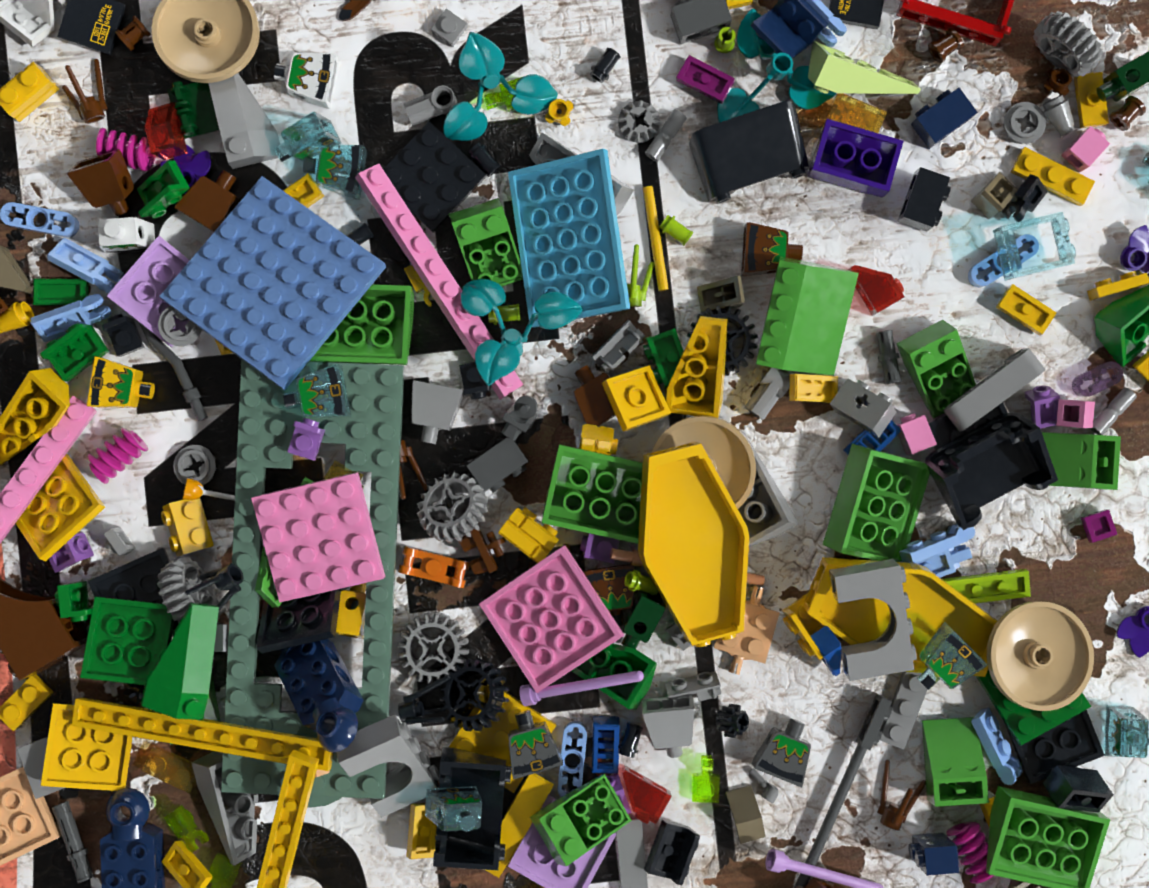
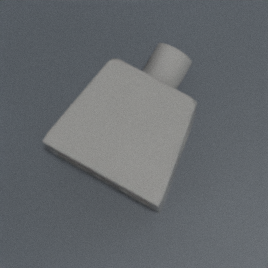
M413 380L412 423L423 426L422 442L436 444L439 429L451 431L464 397L463 390Z
M693 694L673 698L642 699L643 718L654 748H666L668 757H680L683 754L682 747L692 744L694 722Z

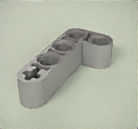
M1023 348L1004 361L1005 364L943 410L959 432L971 426L1045 371V368L1030 348Z

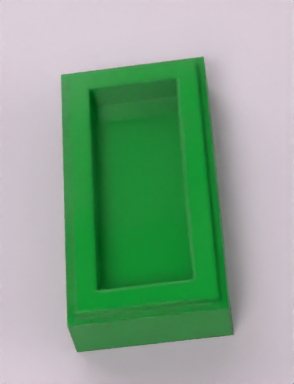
M33 279V305L65 306L79 300L82 301L85 297L89 296V282L83 279Z

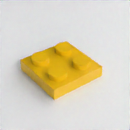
M650 365L602 382L623 432L671 414Z

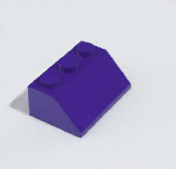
M826 119L807 176L883 198L890 191L904 141Z

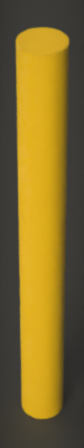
M653 186L643 187V195L658 291H665L669 288Z

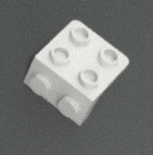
M1 0L0 22L33 47L55 30L53 0Z

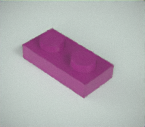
M689 55L679 71L676 81L723 104L735 83V78Z

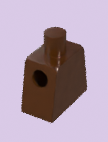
M120 149L78 161L67 172L69 178L92 207L98 208L109 204L115 216L122 215L130 209L124 199L133 191L134 184Z
M222 170L215 182L202 176L174 208L215 232L239 203V198L229 192L237 178L225 170Z
M588 365L577 370L574 374L582 386L573 391L585 424L597 425L598 427L616 416L602 385V382L610 377L604 372L595 378Z

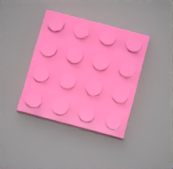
M358 472L251 498L279 603L377 581L386 577Z
M562 546L479 603L536 693L624 636L622 630L566 546Z

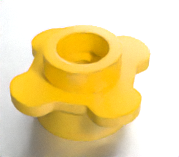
M556 98L549 105V111L545 115L546 121L548 123L557 122L562 126L569 125L570 111L574 108L573 103ZM558 110H561L562 113H561V114H557V111H558Z

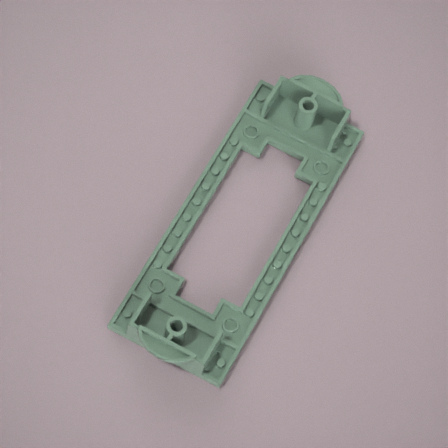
M243 359L241 360L232 563L241 569L244 579L239 584L241 591L235 593L230 599L225 723L318 739L317 732L304 726L297 712L281 711L283 684L256 683V646L258 640L260 595L255 591L262 555V536L251 498L265 494L266 468L293 469V454L288 453V449L295 430V426H293L294 421L302 422L303 418L319 422L318 428L325 430L321 443L346 444L344 471L371 472L369 516L386 577L366 583L362 687H357L364 701L359 711L355 714L358 720V730L389 717L404 386L403 365L308 362L284 391ZM333 366L335 370L339 369L342 376L347 416L334 414L335 404L332 397L329 399L324 398L320 402L324 408L329 409L328 413L322 411L316 413L317 416L305 414L300 396L299 380L306 377V380H309L314 376H318L319 380L314 383H319L321 380L324 381L323 386L319 385L317 390L319 391L325 385L329 386L331 384L330 379L327 378L329 375L326 369ZM294 393L296 405L285 407L283 395ZM337 752L333 753L330 772L314 779L307 807L327 806L340 800L342 797L384 799L387 763L376 765L349 777L338 762ZM223 753L221 792L275 794L279 796L287 764Z

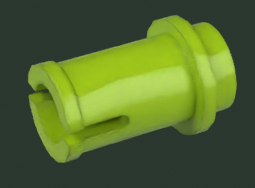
M730 27L722 28L715 38L714 46L720 53H729L735 46L736 33L733 29L729 32Z
M667 215L659 226L663 230V234L665 232L683 246L694 233L676 221L675 216Z
M519 304L496 306L499 309L503 322L520 321ZM491 310L488 313L489 323L494 322V325H497L496 315Z
M637 570L627 573L624 584L630 591L639 590L651 595L658 593L650 577L641 575Z

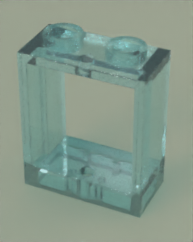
M1063 211L1003 225L993 230L1005 281L1075 264L1076 251L1074 245L1070 243L1068 235L1070 226L1067 218H1064ZM1051 222L1059 260L1022 269L1014 231Z

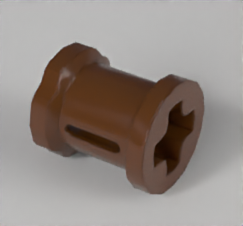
M136 16L132 17L133 21L125 28L115 31L131 51L134 49V45L143 37L151 35Z
M951 28L938 41H932L928 44L931 56L939 63H943L946 57L956 49L960 50L964 47V42L959 33Z
M1128 96L1125 99V104L1118 111L1112 112L1109 115V119L1116 128L1121 131H1127L1130 128L1131 122L1138 116L1146 113V107L1137 97Z

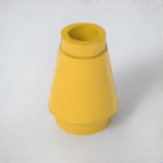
M24 301L13 303L8 307L9 309L0 314V334L29 326L31 324V317H34L32 308Z

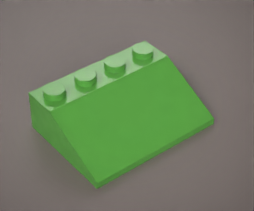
M779 256L756 364L781 370L834 376L859 272Z
M371 285L309 362L407 365L414 312V292L412 287Z
M559 444L542 513V523L638 544L643 462Z
M852 444L822 545L842 554L877 561L894 559L896 562L903 561L899 551L906 549L907 544L910 543L930 476L926 463Z
M998 786L990 813L986 872L990 875L1050 888H1090L1110 819L1101 812L1061 809L1049 797Z

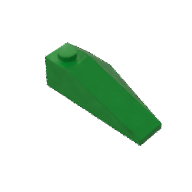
M1149 285L1111 302L1094 317L1096 337L1119 366L1124 367L1146 347L1144 340L1149 335Z
M190 604L174 631L173 639L167 649L164 648L160 661L154 671L151 670L146 678L141 701L143 707L175 719L203 720L210 688L219 613L218 605Z
M612 643L571 671L584 680L633 671L643 672L644 678L642 681L598 688L627 709L637 710L651 686L657 662L635 648Z

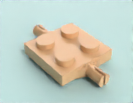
M755 585L753 586L750 600L745 601L744 632L737 633L733 639H716L714 645L715 649L728 652L733 656L729 672L734 673L737 664L735 671L737 675H740L743 660H755L765 664L780 612L768 609L760 604L764 588H759L756 597L758 586Z

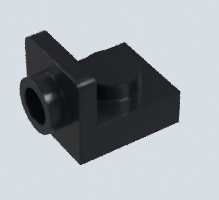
M118 314L108 318V323L101 325L103 331L108 332L118 357L145 348L133 318Z
M476 362L459 365L464 395L470 396L471 400L485 398L486 393L491 392V386H488L481 378Z

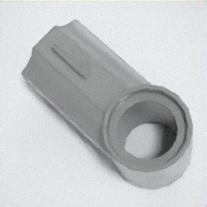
M442 85L436 87L431 93L403 104L412 126L442 114L447 115L449 110L458 101L452 89ZM449 95L451 100L447 105L442 106L438 104L440 97Z
M771 367L759 382L760 386L744 407L761 420L765 419L777 400L781 399L790 388V376L780 369Z

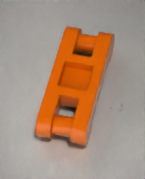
M404 546L402 552L404 559L403 563L399 564V573L464 588L466 582L464 580L465 571L469 570L470 566L468 561ZM414 558L422 559L420 568L412 567ZM448 566L455 567L454 576L446 575Z

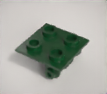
M180 81L172 83V88L167 89L179 139L184 140L219 131L209 84L195 82L183 85Z

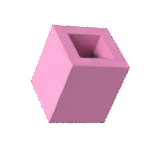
M1090 126L1081 132L1061 156L1075 169L1082 172L1092 165L1110 143L1106 140L1103 132Z
M1059 399L1056 426L1093 428L1095 402Z
M912 413L900 418L901 423L897 426L901 429V432L898 436L906 455H912L937 445L925 415L916 417V414Z

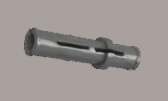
M69 801L53 806L52 810L68 853L66 858L67 861L71 862L77 883L94 877V873L87 857L89 852L87 848H84Z

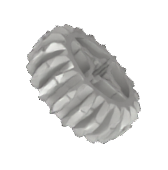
M1051 12L1040 21L1034 30L1033 38L1036 41L1035 45L1040 48V53L1053 65L1067 70L1075 77L1085 76L1098 65L1102 58L1103 51L1100 48L1102 45L1096 40L1097 36L1090 31L1091 28H1087L1084 22L1078 21L1075 16L1070 17L1066 12Z
M454 472L451 478L449 475L444 474L443 480L440 481L435 478V485H426L428 492L420 494L423 501L417 503L420 509L417 515L421 520V526L429 536L435 537L438 541L442 542L445 539L446 542L452 543L455 538L457 541L462 542L463 535L471 537V530H479L478 522H485V517L482 514L488 512V507L485 505L488 503V498L477 480L470 479L466 474L460 476ZM455 493H467L469 495H455ZM437 520H450V523H440Z
M182 557L169 562L165 567L161 568V573L158 574L159 582L157 586L160 588L159 595L162 596V604L166 605L167 613H171L173 620H178V623H180L191 603L218 604V600L215 597L217 592L213 589L212 585L190 595L185 594L186 590L209 580V578L199 579L200 575L205 574L204 568L199 567L198 563L192 561L189 557Z
M435 612L433 620H431L429 613H425L423 617L424 622L418 616L415 617L416 627L411 623L406 625L410 634L407 632H401L400 637L407 641L397 644V647L405 649V651L398 654V658L407 657V661L402 663L401 666L406 668L411 665L412 669L408 672L409 676H412L416 671L420 673L417 677L418 682L422 681L424 675L428 676L427 684H431L433 676H436V679L439 680L443 678V674L445 676L450 675V669L456 672V663L465 665L466 659L461 657L460 654H469V649L461 648V645L469 642L468 638H459V636L465 633L464 628L456 632L454 628L459 622L455 620L451 626L447 624L450 619L449 615H445L443 621H439V612ZM427 627H437L444 631L438 637H430L427 634L424 635L420 630ZM449 636H451L455 646L453 660L444 649V642ZM414 637L419 640L418 643L423 649V653L418 660H416L413 654L412 645ZM439 639H442L437 648V651L439 653H430L429 656L425 658V655L429 652L428 650L430 648L428 643H437ZM436 659L440 663L443 662L446 666L439 669H430L423 665L428 660Z

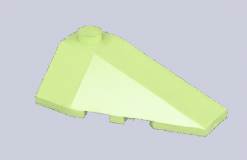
M816 41L813 42L808 78L814 84L813 88L822 93L828 94L829 90L836 93L855 94L920 93L921 88L913 81L884 69L876 72L877 68L860 59L857 63H854V60L846 56L844 52Z

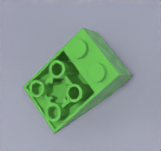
M499 198L449 214L472 281L487 279L498 283L502 287L523 280L521 261Z
M943 319L896 343L904 366L933 419L944 414L943 410L949 404L976 385L958 331Z
M1042 432L1058 481L1049 486L1118 490L1121 436Z
M974 717L922 720L927 800L935 807L989 803L987 774L980 739L971 723Z
M605 774L553 801L530 817L556 864L566 867L632 821Z

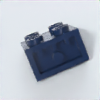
M779 0L773 9L753 21L751 27L756 31L757 36L764 40L776 54L787 53L793 59L810 47L829 24L806 0Z

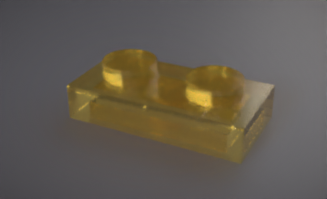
M157 745L152 747L142 771L187 793L192 792L196 784V778L191 761Z

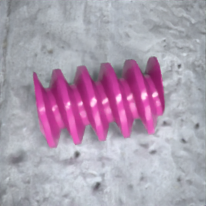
M102 127L98 132L96 140L97 156L120 149L126 166H130L132 169L140 168V170L146 172L154 164L157 154V144L154 139L151 141L150 146H148L146 137H142L138 143L137 136L134 134L127 141V134L125 132L120 134L119 139H117V132L115 130H111L108 136L106 128Z
M122 427L120 429L123 434L122 438L116 434L112 435L115 444L105 441L106 451L96 448L99 457L96 458L91 454L87 456L90 461L91 471L104 484L109 482V478H115L117 471L125 470V464L131 465L134 461L133 457H141V450L148 451L146 443L135 432L128 431Z
M964 822L951 827L946 831L947 836L956 835L952 841L956 845L961 846L957 849L958 856L965 855L960 860L961 865L970 864L965 869L967 875L975 874L970 879V882L973 884L982 883L994 876L986 872L988 842L985 841L984 833L980 832L981 827L979 823Z

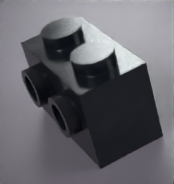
M922 167L917 169L913 174L897 222L926 232L937 226L943 213L939 210L941 203L947 200L951 191V187L948 186L950 177Z
M1057 765L1043 782L1050 798L1061 809L1099 813L1114 795L1099 772L1092 769Z

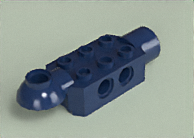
M326 639L279 649L281 654L274 667L302 724L317 732L319 743L326 751L335 753L344 750L356 736L358 720L355 713L359 711L364 699L334 643Z
M119 789L111 795L107 802L106 816L112 826V831L100 839L102 888H165V871L162 863L164 859L163 829L154 824L145 825L149 818L150 806L145 795L137 789ZM122 806H126L130 810V817L123 815L121 811Z

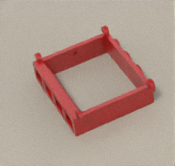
M898 0L900 1L896 13L898 17L943 31H947L949 28L955 29L962 37L994 47L1002 40L1004 34L1010 35L1012 28L1007 26L1014 0L1003 1L997 24L919 0Z

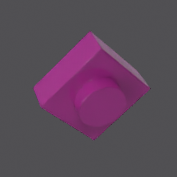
M1109 509L1080 517L1090 543L1117 535Z

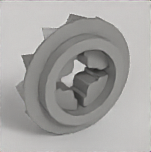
M642 100L630 102L620 112L618 118L619 129L622 135L632 142H646L652 139L658 132L660 126L659 113L651 103L648 104ZM645 113L644 123H646V126L640 124L633 130L635 120L632 116L640 117V115Z
M1020 102L1013 105L1004 116L1003 128L1007 132V137L1012 138L1016 143H1024L1026 145L1032 143L1043 135L1046 128V118L1043 111L1037 105L1030 102ZM1027 115V124L1030 127H1026L1020 132L1021 124L1018 121H1021Z
M169 306L166 308L158 321V329L162 338L174 346L184 347L193 344L201 335L202 329L193 322L188 321V324L185 325L187 335L184 332L182 333L181 330L170 332L176 326L174 316L181 322L188 319L173 307Z
M186 446L175 457L173 465L175 475L183 484H186L187 478H190L205 485L213 479L217 469L216 458L209 449L203 446ZM192 457L195 459L196 462L205 461V463L199 467V473H197L195 470L186 471V469L193 464Z

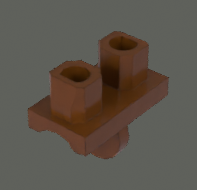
M480 528L479 530H471V537L464 535L462 542H460L463 551L467 552L477 547L481 554V557L469 562L473 573L476 575L489 571V573L496 571L498 566L490 549H493L496 557L504 555L500 545L506 542L505 538L502 537L497 540L494 532L491 531L486 533L490 544H487Z

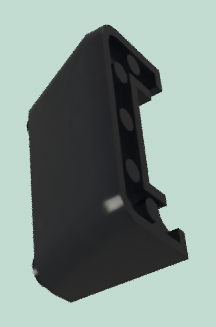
M786 100L699 129L692 134L689 142L708 202L716 201V204L730 200V195L735 190L783 174L784 176H790L791 179H795L805 175V171L809 168L793 100Z
M1017 412L1001 415L933 451L925 458L926 466L957 525L963 530L976 526L982 519L980 507L1022 485H1026L1030 489L1043 490L1050 484L1058 481L1041 429Z
M443 747L440 759L439 790L446 788H475L476 791L454 793L463 798L469 797L468 795H474L473 798H479L480 801L447 804L443 802L445 799L441 798V796L454 799V793L439 792L438 815L460 814L461 812L468 811L474 814L475 817L467 816L462 818L458 816L437 819L433 866L498 870L499 860L504 861L505 844H500L504 786L505 782L510 783L511 766H506V760L457 748ZM454 820H459L462 824L469 823L468 821L471 820L473 821L472 824L478 827L475 829L443 830L441 827H444V824H441V822L454 825Z

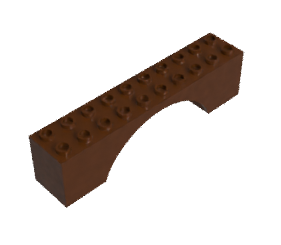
M0 577V653L4 654L7 659L8 669L14 677H17L20 681L37 675L86 646L88 631L83 622H71L70 617L60 618V608L56 605L55 597H44L24 592Z

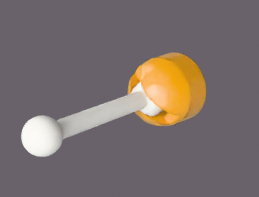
M190 478L186 480L183 499L197 500L202 495L235 501L234 495L204 490L203 485L199 481Z

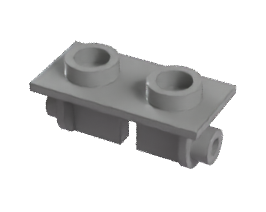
M628 319L591 357L604 372L609 373L611 370L614 372L615 368L626 358L624 353L626 351L631 353L640 343L642 344V339L645 335L639 329H636Z
M716 671L702 672L696 676L675 678L672 681L664 682L668 698L697 693L698 701L715 699L717 695L721 694V685Z

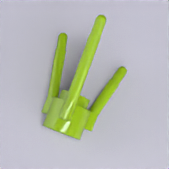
M638 244L634 245L631 284H627L630 307H642V301H646V292L654 268V262H650L642 289L640 290L641 285H636L639 260Z

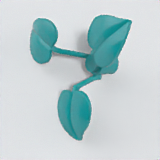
M751 9L743 18L738 28L737 46L740 52L747 58L752 59L760 55L763 60H771L766 67L768 76L749 97L744 90L731 88L723 104H717L718 122L759 110V105L752 101V99L771 79L781 80L786 75L787 82L792 84L789 88V97L801 109L810 110L817 108L833 98L836 92L829 90L828 94L814 89V84L808 78L809 66H799L793 71V60L787 53H773L774 50L764 40L759 38L756 31L751 27L753 21L761 17L755 9Z
M469 32L467 41L459 56V68L466 77L475 80L480 79L478 83L477 104L473 107L469 102L463 101L454 105L446 115L443 126L444 134L451 140L468 141L480 137L485 132L488 123L487 117L479 111L485 87L493 89L499 83H502L508 92L514 95L511 101L513 109L527 115L536 114L547 109L550 103L556 100L558 92L546 78L536 74H529L520 78L516 83V90L507 83L505 77L500 75V71L505 64L504 55L500 48L486 37Z
M478 279L466 283L461 293V304L464 310L473 316H484L493 310L501 329V343L495 340H486L476 349V367L483 381L490 386L517 368L520 363V356L523 354V342L528 341L527 336L537 318L540 327L544 329H557L575 320L583 311L581 305L563 293H545L535 301L534 306L537 313L532 314L524 333L521 335L516 329H505L499 309L496 306L505 302L506 295L504 289L498 283L487 279Z

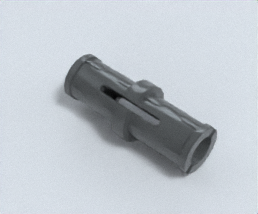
M893 330L875 333L880 352L878 361L882 363L885 385L902 382L897 361L900 357L899 353H896Z

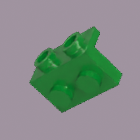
M175 160L164 163L137 188L145 204L138 212L140 217L152 216V218H158L163 216L167 212L166 209L171 204L180 201L182 194L190 188Z
M80 323L72 325L66 330L67 334L60 339L50 341L46 344V349L40 353L42 359H48L63 381H70L92 365L95 357L101 358L109 352L91 325Z
M675 328L653 337H647L645 339L646 345H643L647 360L652 359L656 368L652 371L658 385L662 384L663 389L668 387L684 352Z
M87 581L57 586L58 591L55 593V602L60 608V618L70 617L71 622L84 621L91 618L93 607H89Z

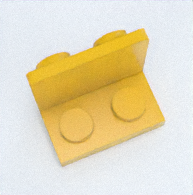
M805 594L782 610L786 616L782 620L791 632L799 635L800 639L797 642L804 653L808 654L809 657L814 656L821 660L823 656L810 636L823 628L824 625L809 615L804 609L803 603L807 596Z

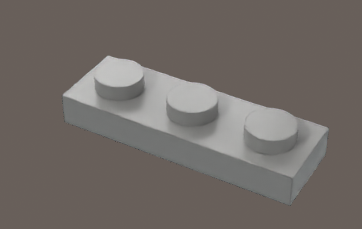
M915 672L902 673L890 705L892 706L891 715L887 721L883 722L880 730L882 732L880 741L903 750L905 749L928 690L921 681L928 675L932 678V675Z

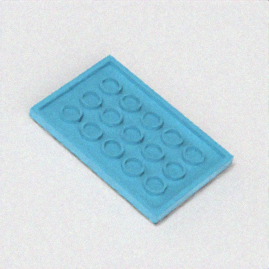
M599 149L508 172L529 320L532 314L537 313L534 306L535 301L541 295L548 292L563 293L580 304L583 311L576 319L630 309L608 151L606 149ZM538 318L534 321L532 327H540Z

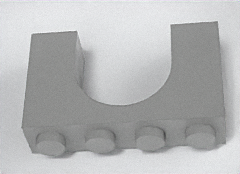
M894 559L829 570L832 594L838 603L875 598L887 603L890 611L889 624L880 637L870 642L842 646L843 669L849 681L914 670L913 660L917 659L914 644L910 642L913 626L911 619L907 618L906 609L910 608L907 593L903 591L902 583L906 582L903 566H900Z
M395 714L358 730L351 744L344 750L337 752L338 762L349 777L382 763H403L394 771L386 774L385 798H370L371 805L381 818L435 794L430 792L431 790H439L437 781L440 775L435 765L431 766L426 751L421 752L417 738H411L407 724L405 722L401 723Z

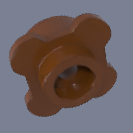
M1062 68L1050 69L1047 72L1048 79L1043 84L1044 89L1066 96L1069 93L1068 86L1073 80L1071 74Z

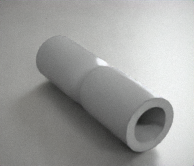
M674 109L661 128V132L656 135L645 154L653 161L658 162L669 146L671 139L675 137L687 117Z
M1124 387L1109 403L1108 408L1104 409L1093 421V428L1090 429L1097 435H1103L1117 420L1118 416L1137 398L1136 394L1129 388Z

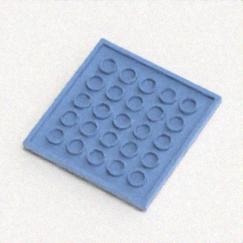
M261 176L159 297L285 391L386 268V265L362 246Z

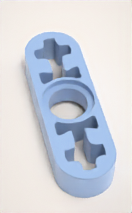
M15 202L6 203L0 210L1 220L13 228L65 238L73 237L79 230V221L67 212ZM16 211L26 215V220L17 217L12 219L9 217V214ZM39 213H44L46 216L45 224L41 227H36L33 222L34 217ZM67 219L71 223L70 228L66 227L65 230L58 225H53L54 220L64 223Z
M1030 234L1022 235L971 267L968 272L969 282L978 288L985 287L1033 257L1039 250L1038 240ZM1022 242L1030 244L1031 247L1028 248V251H1023L1018 255L1013 252L1023 245ZM999 254H1005L1009 257L1010 264L1007 268L998 266L997 257ZM991 266L993 271L984 276L985 281L976 278L978 270L983 271Z
M578 721L568 723L563 731L561 749L563 765L559 767L557 788L561 797L568 794L566 793V788L562 787L568 781V774L563 775V771L570 774L579 773V776L573 775V785L577 786V788L582 786L587 730ZM574 727L578 728L579 733H583L582 736L577 738V747L582 746V750L574 747L565 748L566 744L569 746L572 744V736L567 735V733L572 732ZM570 753L577 754L580 758L579 765L574 768L568 767L564 761L565 757Z

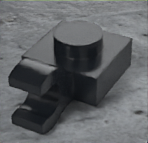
M1030 174L1024 183L1021 184L1015 193L1017 200L1007 204L1002 210L1005 218L1009 219L1013 214L1012 217L1019 223L1023 220L1027 211H1034L1048 192L1039 177Z

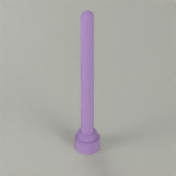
M633 671L547 686L538 693L535 692L531 684L521 685L520 699L523 706L536 705L538 701H541V698L639 682L643 680L644 674L641 671Z
M770 849L766 856V869L772 872L780 873L781 871L790 870L853 888H883L880 883L789 859L780 850Z

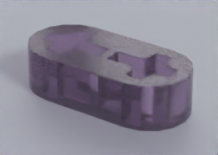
M1112 361L1091 368L1073 379V392L1079 397L1093 396L1119 383L1123 377V369L1118 363ZM1107 369H1113L1114 374L1111 375V378L1101 379L1100 376L1105 374ZM1083 380H1094L1095 382L1088 386V390H1082L1080 387L1083 384Z

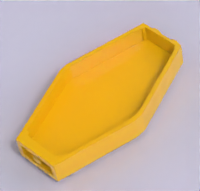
M691 442L644 454L638 539L640 560L687 642L692 646L695 645V647H704L711 644V641L715 639H733L737 633L744 632L749 552L747 525L701 443Z
M822 557L803 603L806 612L824 626H828L832 632L850 645L870 642L880 637L886 630L890 620V611L887 603L875 598L838 603L832 594L829 573L831 569L877 561ZM897 562L900 566H903L906 574V582L902 584L903 591L907 593L910 608L906 609L907 618L911 619L913 626L910 642L914 644L917 659L913 660L914 670L905 672L937 674L923 659L922 655L926 648H928V651L934 649L935 644H939L940 647L936 650L937 656H940L939 653L941 651H944L945 655L947 651H951L952 654L947 656L946 663L952 662V659L955 657L958 659L956 662L958 666L952 669L953 672L959 673L961 670H964V675L985 677L989 670L987 665V644L991 631L998 620L927 567L917 563ZM943 626L963 644L969 646L973 652L972 654L977 659H980L979 661L983 665L982 668L976 671L971 662L969 663L967 659L959 656L958 649L946 641L947 638L939 633Z

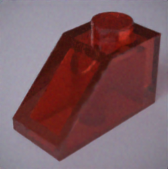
M175 102L151 108L147 116L145 131L151 154L162 160L188 153L184 135L180 131L181 123L180 118L176 115Z
M858 265L848 269L859 272L855 288L872 316L905 297L902 293L904 288L897 278L894 279L892 274Z
M624 765L622 774L632 810L635 812L634 816L646 824L649 821L657 824L672 797L670 790Z

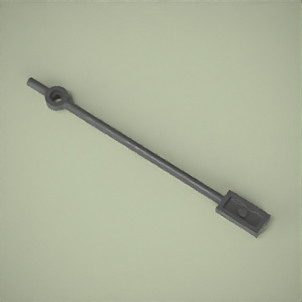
M876 694L856 739L857 747L805 861L806 864L816 866L867 749L871 750L872 746L877 745L880 740L882 723L889 719L892 712V706H890L892 701L882 695ZM800 873L794 888L797 886L805 888L811 876Z

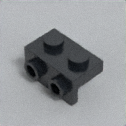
M662 819L644 870L648 874L669 878L677 885L682 886L685 877L689 873V866L693 855L698 848L700 835L689 826Z

